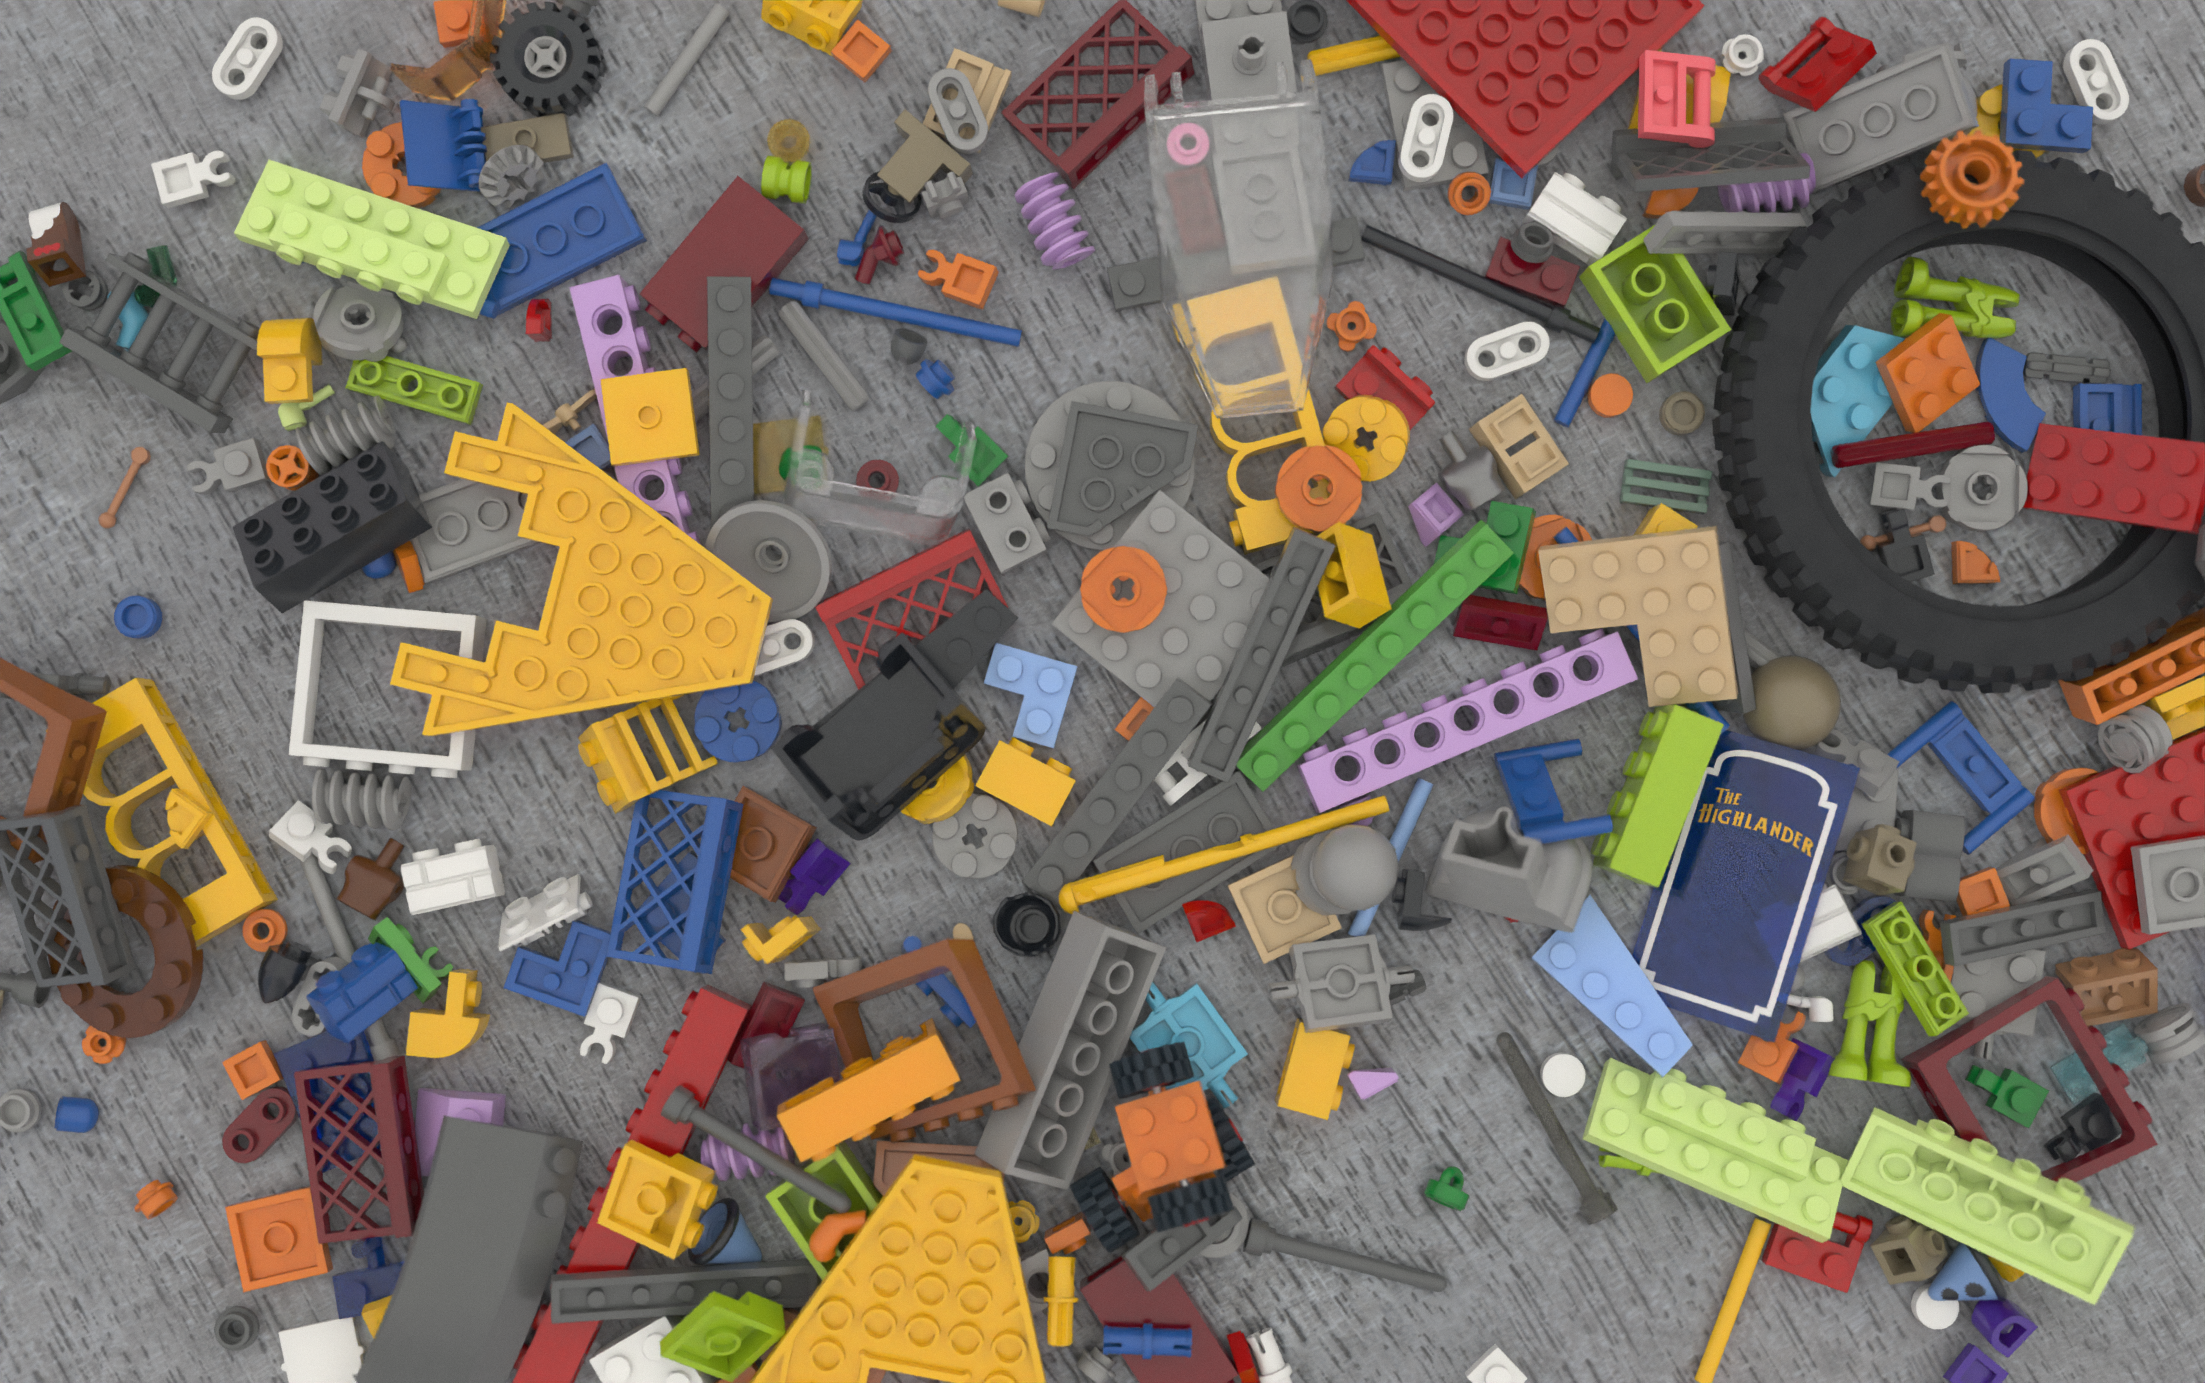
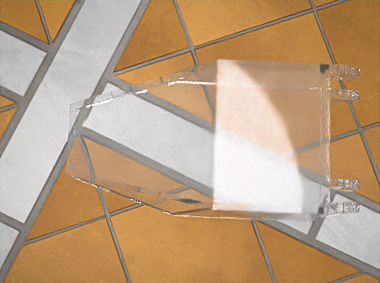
M1310 59L1301 60L1300 80L1303 84V91L1288 93V71L1285 67V62L1275 63L1277 94L1183 103L1181 73L1175 72L1172 73V78L1170 79L1174 104L1157 105L1158 84L1157 80H1155V75L1145 76L1146 147L1161 300L1167 315L1169 314L1176 328L1178 338L1194 366V372L1217 419L1304 410L1333 286L1332 204L1317 79Z

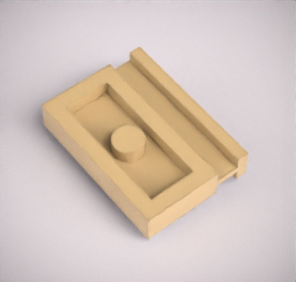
M954 48L946 68L959 70L968 78L987 121L989 132L1011 80L1012 72L1007 69L998 68L993 63ZM952 88L945 90L943 93V98L946 100H954L958 96V91ZM931 104L923 124L937 136L946 139ZM965 127L960 131L959 135L963 139H971L975 135V130Z

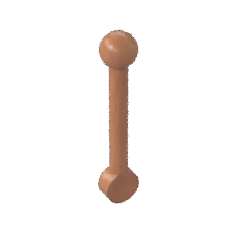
M136 447L132 450L131 459L133 462L107 512L99 516L98 521L103 528H112L116 524L115 515L140 466L150 461L151 454L147 449Z
M1940 515L1932 516L1928 519L1927 523L1909 527L1910 534L1926 531L1933 533L1941 532L1946 528V520ZM1886 534L1877 537L1865 535L1861 538L1860 542L1866 549L1872 551L1876 548V545L1887 543L1889 540Z

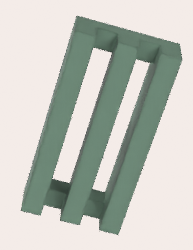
M1627 459L1624 464L1619 502L1654 507L1663 503L1675 511L1705 514L1708 508L1706 501L1710 494L1708 486L1709 480L1712 479V471ZM1633 471L1699 480L1698 486L1633 477ZM1631 486L1696 495V503L1630 493Z

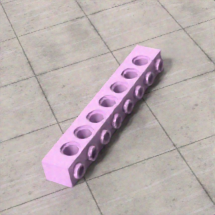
M620 275L569 287L606 435L607 428L600 379L621 377L615 375L614 366L622 357H632L633 360L631 371L624 376L657 372L655 367L649 368L645 352L651 351V345L646 328L644 326L638 327L635 311L641 310L636 288L634 285L628 286V283ZM621 316L623 321L621 329L612 335L605 334V322L610 317ZM679 458L615 467L618 483L666 519L672 520L675 526L701 544L697 532H690L687 516L693 513L687 491H680L676 477V475L682 474ZM654 479H662L664 483L663 494L656 500H648L645 495L647 484Z
M1603 628L1579 637L1581 646L1566 652L1564 646L1560 645L1539 654L1542 661L1539 664L1526 668L1524 661L1501 670L1500 673L1503 678L1487 685L1484 678L1460 687L1463 696L1447 701L1445 694L1422 703L1421 706L1424 712L1408 718L1406 711L1382 720L1384 729L1369 735L1367 729L1363 728L1342 737L1345 745L1329 751L1325 744L1304 753L1303 756L1306 762L1296 766L1316 813L1324 812L1637 680L1638 677L1618 631L1605 635ZM1578 657L1587 659L1591 664L1592 672L1586 681L1578 679L1573 672V664ZM1540 673L1547 675L1553 684L1552 692L1546 698L1539 696L1533 687L1534 679ZM1500 690L1509 692L1513 698V708L1508 714L1498 712L1494 706V696ZM1461 706L1469 708L1474 714V724L1467 731L1459 729L1454 722V714ZM1421 723L1429 724L1435 731V740L1427 748L1420 746L1414 738L1415 729ZM1383 739L1392 742L1396 748V756L1389 764L1380 763L1374 753L1375 746ZM1342 756L1351 757L1357 765L1356 775L1349 781L1341 780L1335 773V764Z

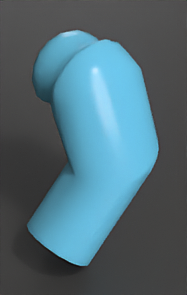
M132 292L118 317L123 326L116 345L125 349H130L149 315L134 292Z

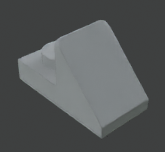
M2066 835L2048 844L2043 838L2036 840L1997 867L1996 871L2007 899L2014 906L2036 901L2087 879L2093 872V869L2070 836Z

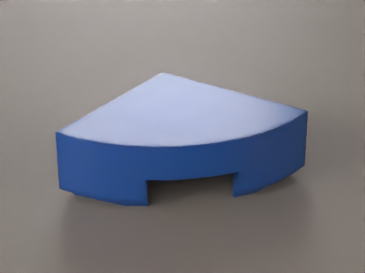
M1396 140L1380 141L1361 153L1351 168L1348 181L1391 185Z

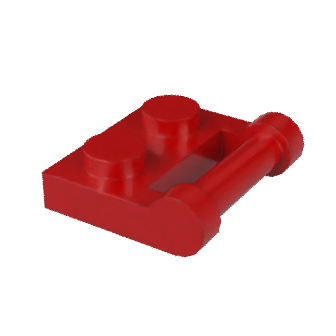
M1819 17L1810 26V32L1774 67L1768 66L1762 71L1758 78L1766 90L1772 94L1816 112L1863 68L1877 52L1872 41L1837 28L1827 18ZM1821 44L1825 45L1791 78H1787Z
M1836 1211L1833 1228L1848 1233L1844 1245L1832 1240L1821 1243L1774 1222L1761 1261L1769 1266L1848 1293L1864 1243L1868 1241L1871 1235L1873 1221L1862 1215L1852 1217Z

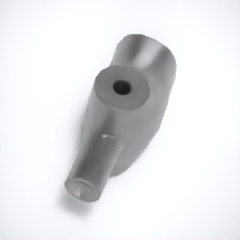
M1454 431L1439 439L1452 462L1438 473V477L1445 490L1458 499L1467 513L1505 490L1497 472V463L1486 446L1483 445L1466 452Z

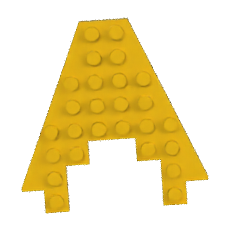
M508 402L506 404L497 441L454 432L444 473L449 476L527 494L528 497L518 536L558 546L559 551L539 630L496 621L485 662L408 643H400L390 685L432 695L422 735L438 736L751 684L753 682L773 599L515 404Z
M914 1154L749 1383H867L870 1367L952 1383H1047L1001 1171Z

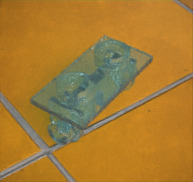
M2124 1023L2103 1035L2107 1042V1048L2103 1049L2102 1052L2110 1064H2117L2125 1074L2147 1061L2144 1054L2149 1051L2148 1046L2142 1038L2136 1037L2134 1039ZM2076 1052L2050 1067L2073 1105L2098 1091Z

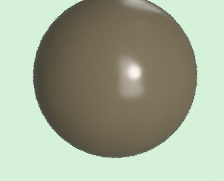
M1781 656L1770 660L1769 663L1761 667L1759 666L1751 674L1756 709L1743 714V718L1752 734L1765 745L1783 751L1805 750L1823 741L1835 727L1841 709L1840 693L1832 675L1819 663L1802 656Z

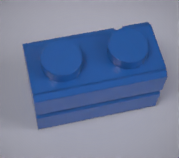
M380 943L367 944L357 949L352 954V961L340 971H331L320 977L315 984L317 988L306 997L314 1011L320 1016L319 1019L333 1037L346 1043L357 1037L418 988L409 972L405 970L406 967L397 952Z

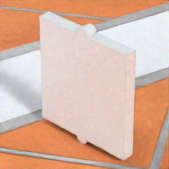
M355 1314L284 1329L278 1332L284 1358L281 1369L287 1373L289 1383H357L352 1374H358L364 1361L363 1353L366 1351V1347L360 1343Z

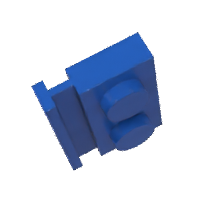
M2077 384L2073 386V427L2142 435V384Z

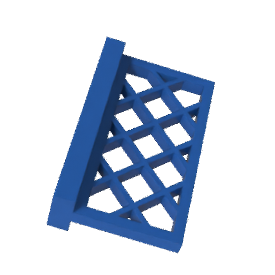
M659 790L641 798L635 803L606 957L712 974L742 815V803L725 798L705 797ZM650 798L661 799L670 812L669 815L655 826L652 825L647 817ZM673 801L681 802L683 804L676 808ZM695 805L707 806L704 824L692 832L682 815ZM676 821L686 838L668 850L659 833ZM652 839L662 856L645 869L639 859L640 848ZM691 845L698 855L695 868L684 875L674 857ZM665 864H668L678 881L661 893L650 876ZM644 881L654 899L637 911L631 902L632 890ZM683 888L690 898L688 910L679 917H676L666 900ZM659 906L670 924L653 936L642 918ZM636 924L646 942L633 952L622 951L624 932ZM674 930L682 941L679 960L667 958L658 945L661 940ZM651 949L655 956L646 955L644 953Z

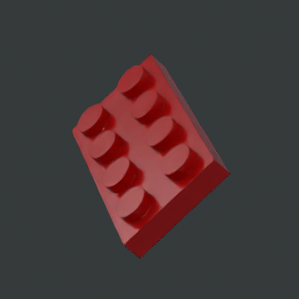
M2039 423L2027 474V497L2022 508L2198 534L2205 507V443Z

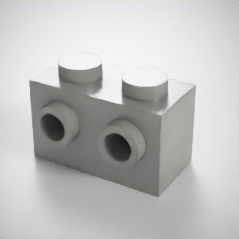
M1006 473L962 495L1002 576L1048 553L1044 543L1050 541L1051 538L1040 517L1034 520L1031 519L1025 505L1032 501L1021 479L1013 482L1009 473Z

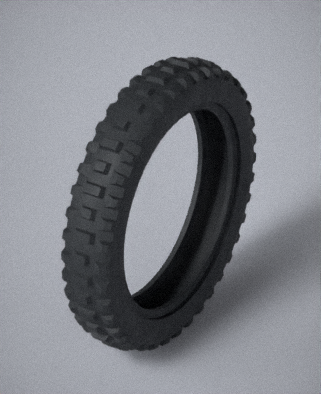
M2015 150L2012 152L2015 161H2019L2022 164L2021 168L2017 171V177L2024 179V184L2015 192L2019 198L2011 208H2007L2008 211L2000 220L1997 221L1992 218L1982 228H1980L1977 222L1971 223L1966 229L1961 228V224L1950 221L1947 224L1944 222V217L1941 214L1930 210L1932 204L1929 198L1922 197L1921 194L1926 187V182L1920 180V174L1927 167L1926 164L1916 168L1908 161L1893 166L1884 174V180L1875 183L1867 178L1852 186L1848 190V199L1843 202L1834 198L1812 214L1813 223L1808 228L1797 227L1783 241L1785 248L1776 257L1770 258L1762 266L1756 275L1757 284L1752 292L1742 300L1737 311L1739 315L1736 317L1731 329L1733 332L1726 337L1721 352L1724 355L1720 370L1725 373L1717 377L1714 409L1720 411L1721 415L1712 420L1715 450L1723 452V458L1717 461L1718 477L1721 490L1731 493L1732 498L1725 504L1735 529H1744L1747 535L1743 544L1752 563L1766 568L1768 572L1763 579L1770 589L1779 598L1789 597L1795 603L1792 611L1808 627L1820 626L1823 628V640L1831 646L1842 650L1853 648L1860 653V662L1874 669L1887 667L1897 669L1898 679L1909 683H1924L1927 678L1937 680L1942 690L1961 692L1966 689L1967 685H1978L1982 694L2007 693L2010 691L2012 684L2021 683L2026 691L2050 687L2052 680L2063 679L2067 682L2086 678L2093 675L2094 668L2103 665H2115L2127 659L2129 652H2135L2147 644L2157 641L2167 633L2166 628H2170L2181 619V616H2184L2195 605V601H2200L2205 596V578L2195 564L2199 532L2198 534L2132 525L2119 545L2100 565L2065 590L2041 601L2023 606H1989L1946 598L1904 579L1881 563L1866 549L1845 524L1823 483L1812 438L1811 401L1818 360L1836 319L1858 289L1883 266L1923 250L1958 244L2003 246L2028 252L2068 270L2091 286L2124 321L2147 363L2158 408L2159 438L2205 443V245L2201 241L2190 243L2183 236V231L2180 229L2183 222L2172 212L2158 214L2154 211L2153 202L2150 201V196L2137 188L2125 192L2116 187L2112 174L2100 169L2086 174L2079 171L2078 163L2061 157H2057L2049 163L2037 161L2031 151ZM1964 174L1970 183L1979 185L1974 176ZM2204 507V511H2203V515H2202L2200 527L2205 524V507Z

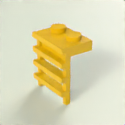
M684 695L644 701L624 712L621 711L610 718L591 724L578 737L581 742L578 744L580 756L587 767H593L600 781L597 782L598 793L605 805L612 806L615 814L630 808L641 798L718 764L715 756L702 761L673 703L674 700ZM661 707L689 765L688 768L681 771L678 770L650 710ZM638 716L667 776L657 782L627 720Z

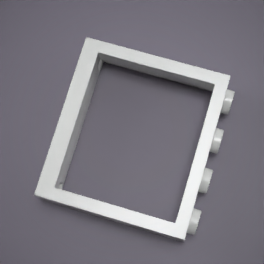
M304 601L289 755L304 756L303 765L330 767V759L346 760L345 769L372 771L373 763L389 764L388 772L400 774H415L416 766L432 768L431 776L457 778L458 770L472 771L476 729L451 733L449 756L312 743L325 621L461 633L459 656L483 662L487 618L476 615Z

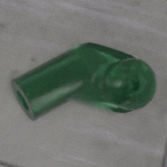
M163 245L146 249L149 262L153 264L152 272L177 286V277L168 246ZM145 284L137 285L134 290V297L142 306L152 308L160 296V293Z

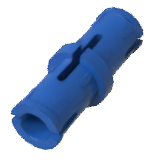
M1143 1323V1328L1108 1327V1325H1104L1103 1355H1142L1143 1360H1151L1152 1355L1186 1356L1191 1358L1192 1328H1152V1323Z

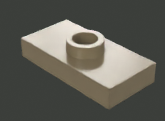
M564 113L480 128L481 132L486 134V140L483 141V145L487 146V152L485 153L486 162L499 150L512 145H525L532 148L543 163L574 158L568 120Z

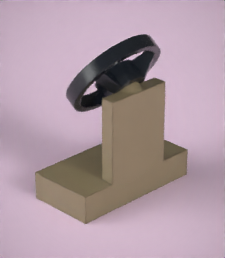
M906 109L894 121L897 132L906 141L880 171L868 177L862 190L863 200L868 209L877 217L891 223H905L911 221L917 215L922 202L920 192L925 187L924 184L930 181L940 169L946 174L954 172L956 177L961 176L964 184L973 174L968 161ZM877 180L884 181L883 183H872ZM869 192L880 195L882 201L894 207L897 214L889 213L880 208L873 201ZM906 200L911 204L914 200L915 209L906 214L904 201Z

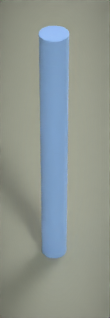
M1420 778L1417 779L1389 841L1396 850L1398 862L1433 788L1432 783ZM1379 904L1367 910H1358L1348 934L1354 937L1365 936Z

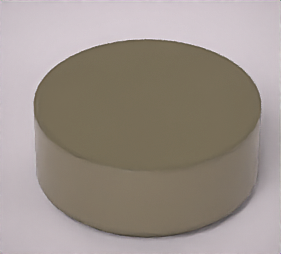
M1687 391L1676 392L1664 400L1659 410V419L1664 429L1677 436L1687 435L1698 429L1705 417L1704 405L1700 398Z

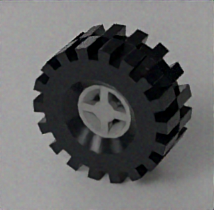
M534 2L527 4L529 12L524 15L517 8L511 12L515 21L509 25L503 19L498 26L503 33L502 37L494 35L491 45L496 49V53H490V62L496 68L493 71L496 80L517 106L524 111L528 109L534 116L541 117L543 113L548 115L558 114L564 110L569 116L578 113L574 106L581 102L587 107L592 102L588 94L591 90L598 94L601 88V84L597 80L598 76H605V67L601 63V60L605 59L602 48L598 44V39L580 15L576 16L572 9L564 5L560 10L554 2H545V9H540L537 3Z

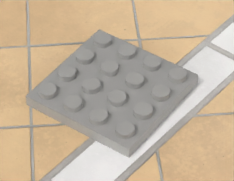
M1159 490L1114 546L1142 549L1149 553L1161 566L1168 590L1164 607L1159 616L1141 630L1127 633L1106 630L1096 624L1086 613L1079 589L1052 623L1053 626L1154 708L1178 677L1209 701L1213 699L1221 689L1270 579ZM1117 578L1113 582L1116 588L1113 597L1117 601L1123 597L1130 601L1135 596L1131 590L1135 584L1134 581L1129 578L1123 582Z

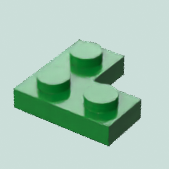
M1491 501L1486 524L1513 551V554L1479 588L1517 594L1536 515L1534 508ZM1440 535L1434 564L1461 538Z

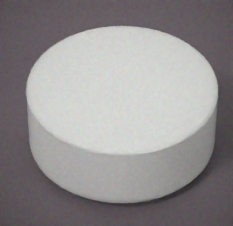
M1554 1053L1548 1056L1541 1065V1082L1549 1092L1556 1096H1572L1579 1092L1584 1085L1585 1069L1576 1057L1568 1053Z
M1932 1283L1924 1284L1912 1296L1911 1309L1915 1318L1931 1329L1949 1327L1958 1316V1301L1932 1300L1928 1295V1289Z

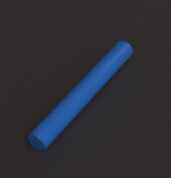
M1605 318L1600 326L1596 340L1591 344L1553 420L1566 428H1569L1615 336L1612 326Z

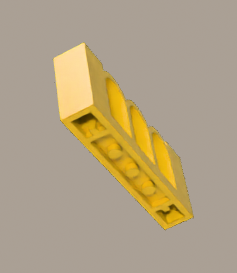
M1277 276L1180 302L1177 304L1176 312L1178 316L1171 317L1177 342L1185 341L1188 352L1197 349L1194 358V376L1200 388L1209 396L1217 398L1209 419L1210 433L1217 446L1227 454L1233 455L1225 476L1226 490L1232 502L1239 508L1235 509L1233 513L1235 520L1228 522L1234 546L1242 545L1244 555L1285 544L1293 526H1296L1289 522L1282 514L1276 498L1257 501L1249 498L1240 490L1236 479L1238 466L1252 456L1301 443L1302 448L1317 445L1325 446ZM1265 330L1270 331L1281 370L1280 373L1236 385L1218 383L1208 375L1204 367V356L1211 347L1225 341ZM1285 386L1297 430L1249 443L1232 440L1225 434L1220 424V413L1228 403L1236 399ZM1312 478L1313 488H1311L1309 493L1310 497L1316 499L1320 496L1324 500L1330 496L1326 491L1329 482L1324 478L1319 482ZM1306 531V532H1308V533H1310V534H1313V535H1318V534H1320V533H1313L1312 531Z
M134 678L93 702L92 704L103 708L107 713L83 794L88 800L100 806H111L106 815L105 831L110 844L117 852L129 858L140 859L137 867L160 877L161 868L165 860L181 849V847L174 842L171 836L151 848L141 845L133 835L131 819L139 805L175 783L182 792L213 812L195 840L206 835L227 874L183 899L196 924L191 925L196 947L245 920L252 912L263 909L277 901V896L153 679ZM147 732L167 769L123 795L117 796L111 793L104 785L102 779V766L107 756L114 750Z

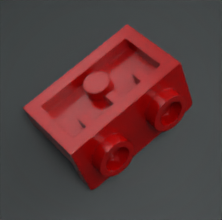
M1372 345L1366 351L1365 355L1334 387L1346 400L1358 395H1372L1371 397H1379L1394 403L1404 414L1410 430L1436 403L1430 397L1433 394L1432 390L1424 381L1416 376L1410 379L1399 368L1402 363L1390 350L1385 347L1379 350L1375 345Z

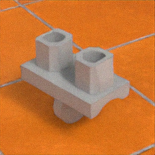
M358 49L355 56L346 54L341 56L336 70L337 76L342 78L344 83L339 94L332 91L325 94L319 108L320 111L329 116L328 119L351 134L364 138L369 124L374 120L378 109L392 111L395 102L384 96L390 83L388 80L393 69L374 58L369 52Z

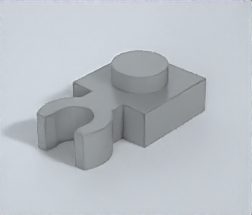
M954 172L947 173V177L942 181L932 183L930 180L924 184L926 191L921 192L930 218L937 215L940 218L956 215L964 209L963 204L969 202L961 176L956 177Z
M254 437L212 450L216 462L208 463L197 460L186 466L187 471L192 473L205 471V482L192 487L193 492L203 495L214 492L220 483L223 484L225 491L231 493L271 480L267 475L266 461L260 441Z
M1876 462L1870 505L1915 510L1917 498H1924L1931 506L1945 507L1948 506V500L1934 498L1931 491L1932 487L1937 483L1951 484L1952 478L1946 475H1934L1928 480H1920L1921 467Z
M1835 729L1825 738L1824 743H1818L1813 754L1822 763L1838 765L1840 768L1836 776L1875 798L1893 775L1899 764V761L1863 740H1860L1856 746L1851 745L1847 737Z
M861 957L789 960L784 963L785 981L796 980L797 988L816 987L823 984L822 979L843 977L862 970Z

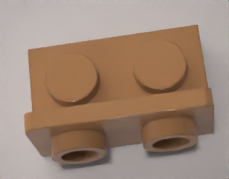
M2121 948L2112 953L2092 957H2077L2071 961L2055 965V973L2064 982L2065 989L2068 987L2073 989L2081 998L2085 1009L2080 1012V1015L2087 1027L2158 1013V969L2137 948L2130 950Z

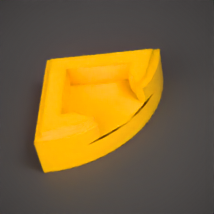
M172 788L167 797L165 810H167L170 836L179 847L189 849L213 812L178 788Z

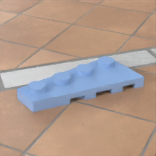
M1591 895L1584 900L1574 931L1569 933L1557 930L1532 956V959L1661 1077H1664L1693 1046Z

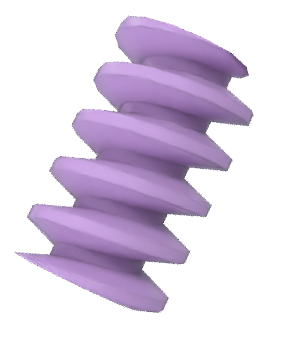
M1807 153L1800 154L1810 165L1809 179L1717 186L1719 198L1725 211L1740 212L1746 209L1747 212L1759 213V206L1763 205L1765 212L1770 213L1776 211V202L1779 201L1783 211L1788 212L1792 210L1793 198L1795 197L1801 208L1808 207L1809 194L1813 193L1816 185L1814 164Z
M1059 172L1049 173L1025 183L1014 195L1017 203L1025 204L1021 210L1023 218L1032 220L1028 225L1029 233L1039 235L1034 244L1037 250L1045 251L1041 256L1042 264L1053 266V270L1071 266L1087 258L1095 251L1094 246L1080 247L1079 243L1088 236L1087 230L1075 232L1073 230V227L1082 218L1081 215L1067 216L1066 212L1075 205L1074 199H1060V196L1069 187L1068 184L1054 185L1053 181L1060 175Z
M779 1120L775 1133H770L765 1121H761L757 1135L752 1134L748 1123L743 1124L741 1133L795 1165L794 1148ZM707 1133L706 1140L702 1142L701 1164L715 1170L721 1182L729 1179L731 1170L738 1180L746 1177L748 1168H750L755 1178L763 1176L765 1171L763 1166ZM769 1171L772 1176H778L773 1172Z

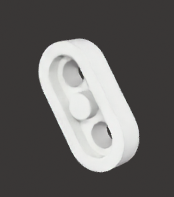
M255 17L242 22L213 66L212 80L217 89L227 97L235 100H243L252 96L282 51L283 40L280 32L263 18ZM261 38H267L266 46L262 49H257V42ZM244 73V81L239 85H234L235 76Z
M2095 39L2083 40L2072 47L2064 57L2063 68L2078 105L2093 107L2092 123L2103 125L2114 121L2126 111L2129 104V94L2109 48L2101 41ZM2080 59L2087 61L2089 71H2085L2080 67ZM2096 98L2104 100L2106 104L2105 110L2097 106Z
M1427 94L1415 101L1409 112L1398 163L1403 175L1415 182H1425L1432 179L1438 173L1443 163L1453 121V110L1450 103L1440 95ZM1425 114L1433 115L1437 120V124L1434 126L1426 125L1422 120V116ZM1415 155L1424 156L1427 160V165L1417 167L1413 163L1412 157Z
M1522 322L1476 339L1469 346L1464 358L1465 367L1472 377L1480 381H1491L1537 364L1545 357L1549 350V336L1542 326L1534 322ZM1519 340H1529L1532 344V351L1529 353L1522 352L1518 346ZM1482 353L1489 354L1493 360L1492 366H1482L1478 360L1479 355Z
M787 619L767 626L754 676L805 660L812 653L815 644L814 634L810 627L795 619ZM791 634H798L801 638L800 646L793 650L789 649L786 645L787 637Z

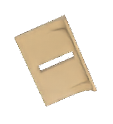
M1523 394L1517 396L1469 428L1479 446H1486L1492 453L1497 463V472L1515 500L1569 465ZM1532 433L1536 440L1510 457L1506 449Z

